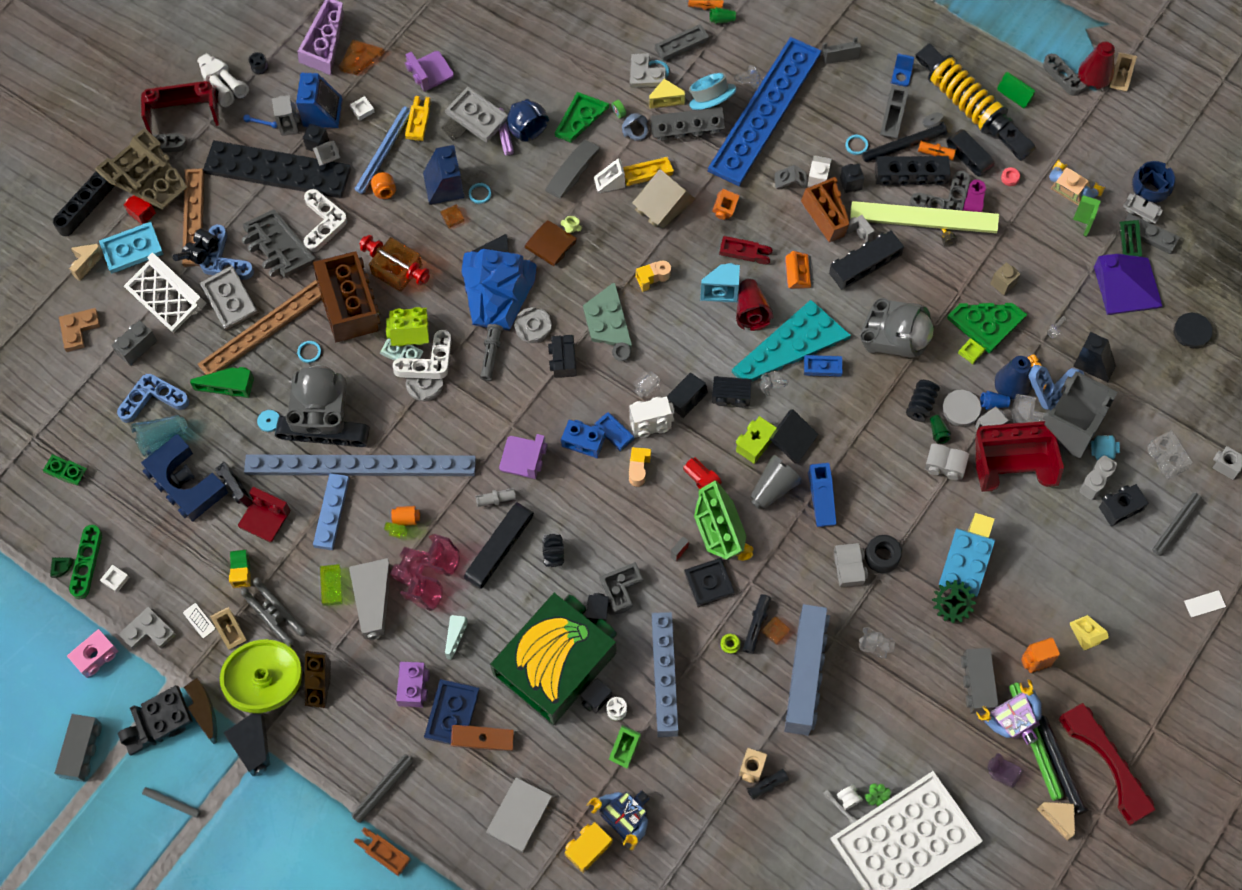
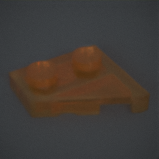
M352 39L339 66L340 71L358 75L365 67L373 63L372 60L378 55L382 56L384 49Z

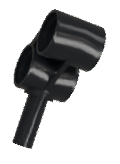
M199 229L193 237L195 244L188 242L183 247L182 253L174 254L172 258L174 261L187 259L200 265L211 251L216 248L218 237L204 229Z

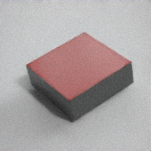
M682 537L671 549V558L677 561L688 549L689 540Z

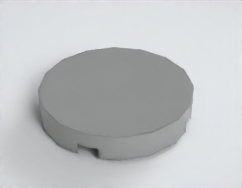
M530 307L521 311L516 317L515 330L523 341L537 343L547 338L551 332L552 322L545 310Z
M418 366L415 368V370L417 371H423L425 369L424 366ZM443 378L406 379V389L409 395L419 401H430L436 398L443 388Z
M955 390L944 399L942 411L946 420L955 426H969L978 419L981 405L976 395L970 391Z

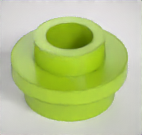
M726 634L722 637L720 643L722 650L728 654L736 653L741 644L740 639L734 634ZM733 642L734 646L728 647L727 643Z

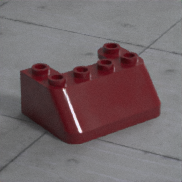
M1045 421L987 425L977 429L975 436L976 470L981 492L996 490L1000 483L998 474L1035 471L1037 480L1041 485L1046 487L1059 486L1064 466L1057 439L1044 425Z

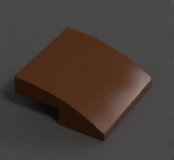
M547 220L532 235L524 248L552 266H555L564 258L565 252L576 244L577 238Z

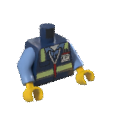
M642 790L634 798L628 792H616L600 798L594 797L587 803V806L593 805L595 807L591 811L593 814L599 810V815L625 840L623 845L626 843L632 844L631 851L635 849L637 843L645 836L648 819L646 817L647 811L643 806L650 798Z

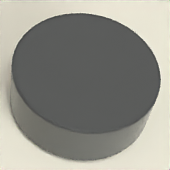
M617 343L612 349L613 357L618 361H626L631 356L632 351L627 343Z

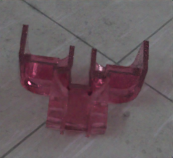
M436 534L429 536L433 543L428 553L404 547L399 555L402 558L400 565H394L390 573L397 581L410 586L408 592H400L405 600L413 602L416 606L428 611H433L439 605L443 588L437 579L421 575L424 568H432L439 574L451 576L456 571L460 561V552L453 542L447 537Z

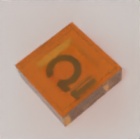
M457 204L440 211L448 229L465 222Z
M776 616L762 629V633L776 645L790 631Z

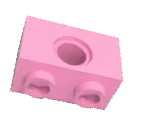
M98 629L70 652L67 657L88 678L96 674L105 662L111 661L118 650ZM98 651L96 657L90 658L93 652Z

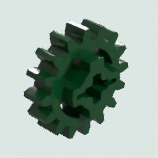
M954 580L953 584L950 585L949 581H946L945 587L940 584V591H934L937 598H933L932 601L936 602L937 605L933 609H939L937 616L943 614L944 621L951 618V623H954L955 618H957L959 622H962L963 616L969 618L968 611L974 612L971 605L976 604V602L971 601V598L975 594H969L971 587L964 588L965 582L957 585V580ZM951 588L950 594L947 597H941L944 591ZM958 589L965 593L967 599H963L959 595ZM956 596V599L963 601V603L955 604V607H952L951 603L944 600H949ZM941 604H945L949 608V614L942 609ZM961 606H966L962 613L957 614V610Z

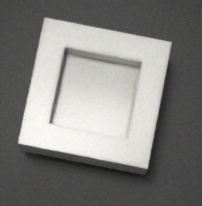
M365 96L350 104L351 110L359 121L375 112Z
M112 565L100 581L118 593L130 577Z

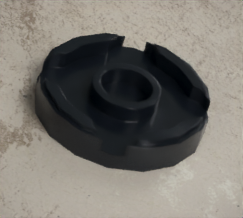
M1191 312L1185 313L1178 318L1173 332L1180 344L1195 349L1201 348L1208 343L1212 336L1213 328L1206 317L1199 313Z

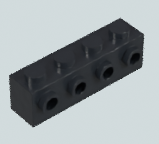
M892 230L887 233L883 232L875 240L864 243L858 250H852L844 258L834 260L831 263L829 275L839 288L843 290L902 256L904 245Z

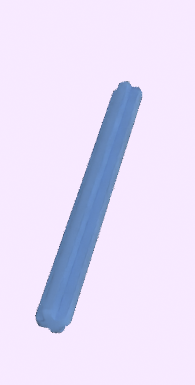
M407 106L403 107L356 185L355 190L358 193H365L372 178L408 120L411 109Z

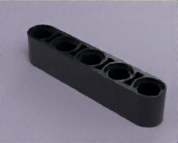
M96 171L53 218V225L58 233L64 237L70 236L115 185L109 183Z
M279 416L275 437L289 441L366 447L370 427L363 423L344 422V429L338 434H302L291 431L287 424L286 416ZM295 419L292 423H297L300 419ZM332 421L330 424L334 425L338 421Z
M516 502L471 563L463 579L482 589L528 526L534 512Z

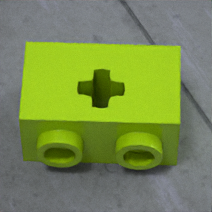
M760 416L756 421L752 420L749 423L748 431L744 435L741 434L735 442L737 444L736 452L753 464L757 462L772 443L769 438L776 430L775 426Z

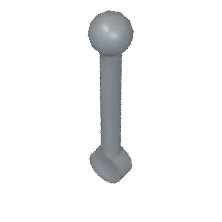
M826 790L823 793L849 819L850 824L857 821V818L851 816L832 797L829 791Z

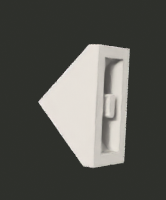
M618 158L594 176L599 193L625 188V174L621 159Z

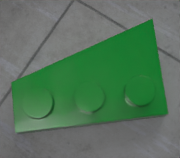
M577 92L555 131V137L571 143L609 108V103Z

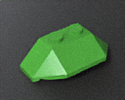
M713 481L699 489V498L694 518L707 551L728 560L744 551L746 533L733 500L717 481Z

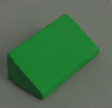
M1009 72L1004 74L997 87V91L1022 108H1026L1032 102L1035 94L1034 89Z

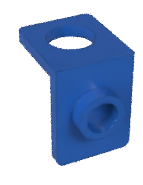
M897 54L891 84L908 87L915 57ZM898 74H904L906 76V80L899 81L897 80L896 76Z

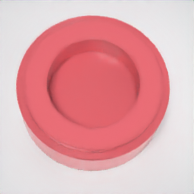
M1006 168L1001 176L1002 182L1007 186H1015L1020 179V173L1015 168Z

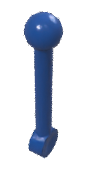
M244 115L243 117L245 122L253 121L269 125L272 128L278 127L275 121L251 118L250 115Z

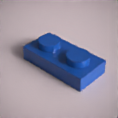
M804 355V375L842 376V356Z

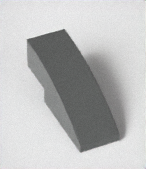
M891 86L880 132L881 136L898 138L909 92L908 88Z

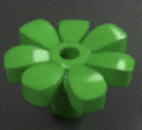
M871 784L870 793L865 795V799L869 805L872 806L876 803L877 807L883 804V801H887L890 798L891 790L889 787L885 788L883 784Z

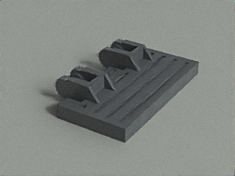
M274 209L243 223V229L248 233L242 238L243 244L251 243L248 246L250 252H255L259 249L263 251L268 259L262 263L264 269L271 268L269 271L271 277L282 274L285 278L315 262L316 258Z

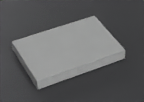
M469 87L445 110V114L486 143L507 122L508 117L506 113Z
M233 266L200 283L225 330L259 313Z
M515 778L486 834L523 853L552 796Z

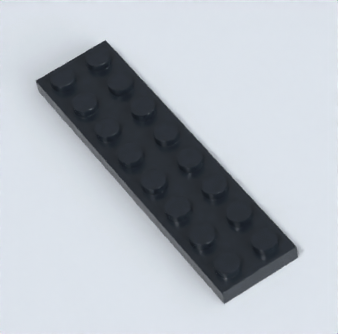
M216 140L212 142L203 168L204 174L302 192L314 189L324 196L341 199L351 170L350 164L331 161L319 165L316 158Z

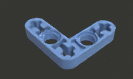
M222 225L212 226L209 232L213 235L218 234V251L210 253L205 261L200 264L203 272L207 275H215L223 271V266L229 264L234 267L240 279H250L254 274V270L249 262L221 258L227 233ZM209 258H211L212 265H210L209 268H207L206 265L208 266L210 264Z
M1034 365L1030 369L1029 379L1041 406L1044 409L1052 410L1063 395L1061 390L1067 377L1072 378L1075 371L1083 375L1084 372L1071 368L1054 384L1047 368Z
M145 374L119 406L117 414L123 422L130 423L138 416L152 396L178 410L185 409L189 404V399L186 393L152 374ZM152 381L153 385L156 386V388L149 384L146 385L145 383ZM168 388L169 393L162 396L159 394L161 389ZM138 394L143 395V398H142L141 401H139V402H134V401H133V398H134L136 395H138ZM173 395H174L176 398H178V399H181V398H182V399H183V402H180V401H179V402L177 403V401L175 400V398H173ZM130 411V414H129V415H128V414H126V415L123 414L124 412Z

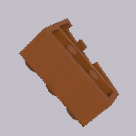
M836 177L806 188L801 199L802 204L829 243L844 237L849 226L846 210L840 198L841 193L838 191Z

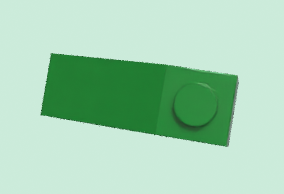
M245 367L229 368L190 380V384L195 391L249 398L254 376L251 370Z

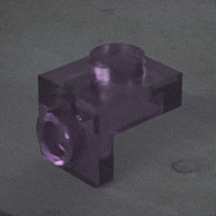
M999 753L989 761L987 770L991 778L1014 788L1023 774V769L1004 760L1002 754Z

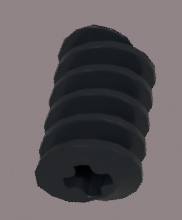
M929 380L917 382L906 410V415L918 422H924L926 420L924 417H930L931 413L929 411L933 409L932 405L936 401L934 398H937L940 386Z

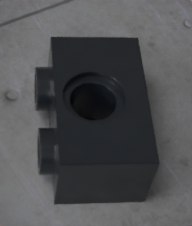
M1137 484L1131 487L1126 485L1118 491L1119 493L1115 495L1110 493L1102 498L1099 509L1111 527L1144 511L1148 506L1149 502ZM1119 501L1124 502L1126 506L1120 505Z

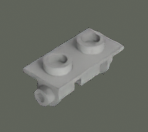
M1130 193L1122 207L1126 208V211L1131 214L1140 215L1143 220L1149 223H1156L1163 212L1160 209L1161 206L1151 201L1148 202L1147 206H1144L1143 204L1146 199L1136 193L1134 195Z

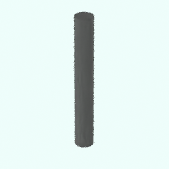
M145 787L142 791V795L195 818H198L201 814L200 810L148 787Z

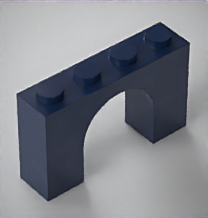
M176 434L141 462L144 467L142 472L149 480L153 478L156 481L154 485L161 493L163 491L167 493L166 499L172 506L176 504L179 507L177 511L184 519L188 517L193 522L229 492L213 472L198 485L190 489H177L171 485L170 474L193 455L190 447Z

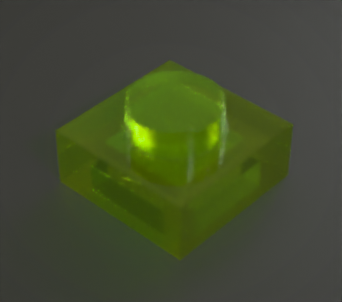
M389 522L385 524L384 530L389 533L390 537L400 538V536H407L408 529L406 526Z

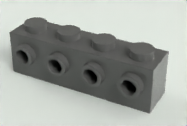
M722 107L650 116L652 136L657 137V140H666L670 135H675V138L685 137V133H692V136L703 135V131L709 130L710 134L720 133V129L725 128Z

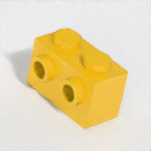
M595 822L592 825L587 824L580 832L582 835L577 840L572 839L565 847L567 849L565 856L582 873L613 844L612 839Z

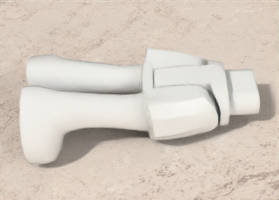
M208 53L198 58L197 62L200 64L199 67L204 80L214 84L219 92L218 102L221 106L228 107L233 103V93L237 98H243L247 95L249 87L229 74V67L225 62L210 56ZM222 79L228 83L231 90L222 83Z

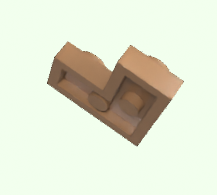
M96 308L59 317L66 352L85 348L82 331L100 327Z

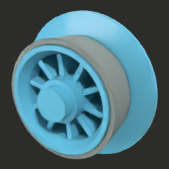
M724 73L705 76L694 82L689 88L693 96L689 104L690 108L700 110L712 106L713 108L721 107L719 103L730 98L736 92V86L734 84H727Z

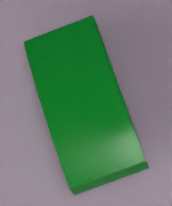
M52 454L43 469V473L78 486L87 468Z

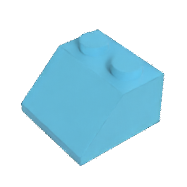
M732 263L721 264L701 280L700 301L737 302L740 265Z

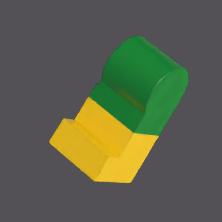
M248 550L231 551L230 584L233 588L250 587L251 577Z

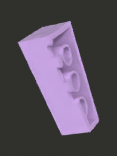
M337 0L324 1L298 50L299 63L331 75L343 19L342 2Z

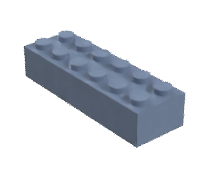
M805 604L802 606L784 732L809 736L810 730H814L816 725L817 713L814 710H817L820 693L816 691H819L822 682V673H819V671H822L825 654L821 652H824L827 634L824 633H827L830 615H826L827 608Z

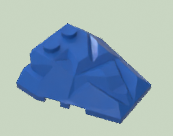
M481 249L479 252L464 253L461 273L462 277H464L472 325L487 327L489 324H497L502 326L503 330L510 331L523 302H525L535 282L537 265L530 260H524L522 255Z

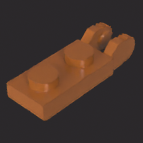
M364 827L361 831L373 841L369 846L361 839L355 838L353 842L365 850L366 854L399 877L411 861V858L378 834L375 835Z

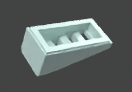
M450 616L445 649L446 658L452 660L467 627V617Z

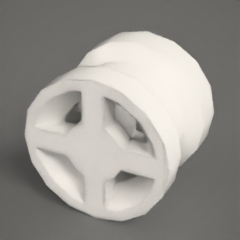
M620 697L611 698L607 703L608 716L615 721L622 720L627 714L626 702Z
M855 785L849 786L837 794L838 798L843 801L845 810L863 801L862 797L857 794Z

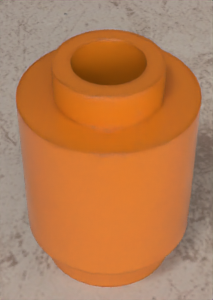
M416 506L396 507V509L391 511L392 524H397V526L417 525V521H420V510L416 509Z

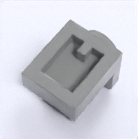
M334 141L326 142L313 148L319 165L340 158L339 149Z
M863 215L849 220L847 234L856 230L858 236L866 242L873 240L874 229Z

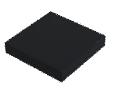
M791 409L769 439L796 464L805 455L818 436V433L794 409Z
M722 558L684 570L697 607L735 595Z

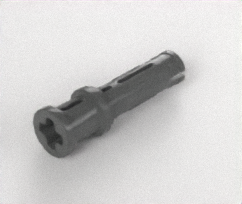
M497 324L487 325L488 334L487 339L484 340L486 350L480 378L484 381L492 380L496 352L501 345L500 335L504 328Z

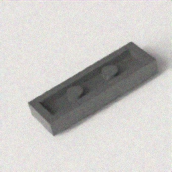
M699 24L655 44V50L662 61H665L709 41V36L702 25Z
M1130 213L1128 214L1125 221L1139 220L1141 241L1171 254L1179 236ZM1125 225V233L1128 234L1127 225ZM1131 225L1132 237L1136 238L1135 225Z

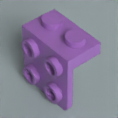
M434 51L418 60L412 52L405 54L407 60L405 66L409 72H412L416 84L420 85L424 92L454 77L452 70L439 51Z
M537 434L535 441L509 436L500 462V471L536 479L537 473L542 468V455L546 454L548 445L545 443L544 436Z

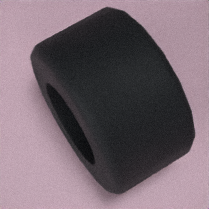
M882 534L870 540L865 553L866 562L872 570L878 573L891 572L897 568L901 560L902 548L900 543L890 535ZM885 548L891 553L890 559L882 560L876 555L877 549Z

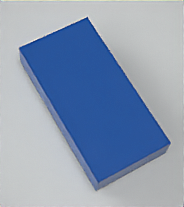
M609 412L594 423V426L600 427L605 431V437L620 452L634 440V436Z

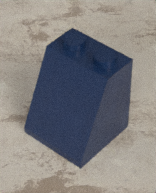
M454 145L436 148L423 172L429 205L465 198Z

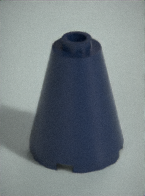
M1016 356L997 372L995 376V389L998 394L1009 396L1010 399H1016L1015 401L1025 398L1032 389L1029 379L1031 362L1027 357Z

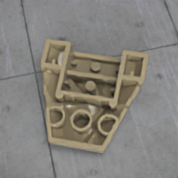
M145 128L132 138L129 146L111 160L107 158L95 168L109 183L161 209H164L187 188L176 168H172L168 162V155H164L160 149L161 144Z

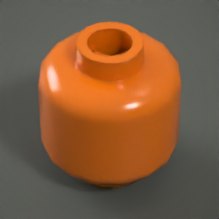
M381 172L372 178L371 187L377 198L388 199L395 194L396 185L392 175Z

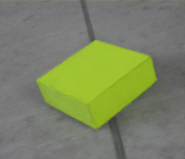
M970 338L959 350L958 354L971 364H974L985 352V348Z

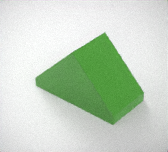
M622 725L609 760L628 768L641 742V734Z

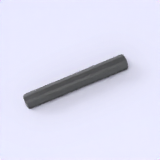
M1197 493L1191 495L1152 549L1154 553L1159 556L1163 554L1202 500L1200 495Z
M408 755L402 756L353 812L352 818L356 822L361 823L410 767L413 760Z

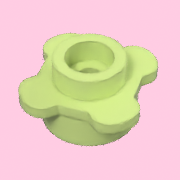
M568 216L565 220L561 221V225L565 227L567 233L581 231L582 229L577 217Z

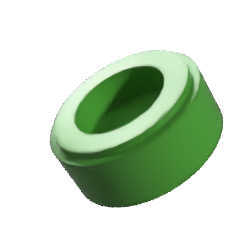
M620 100L611 103L612 109L619 119L626 116V110Z

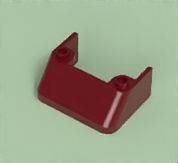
M207 81L146 89L141 94V117L146 130L152 134V109L209 101L215 125L219 126L218 91L214 84Z

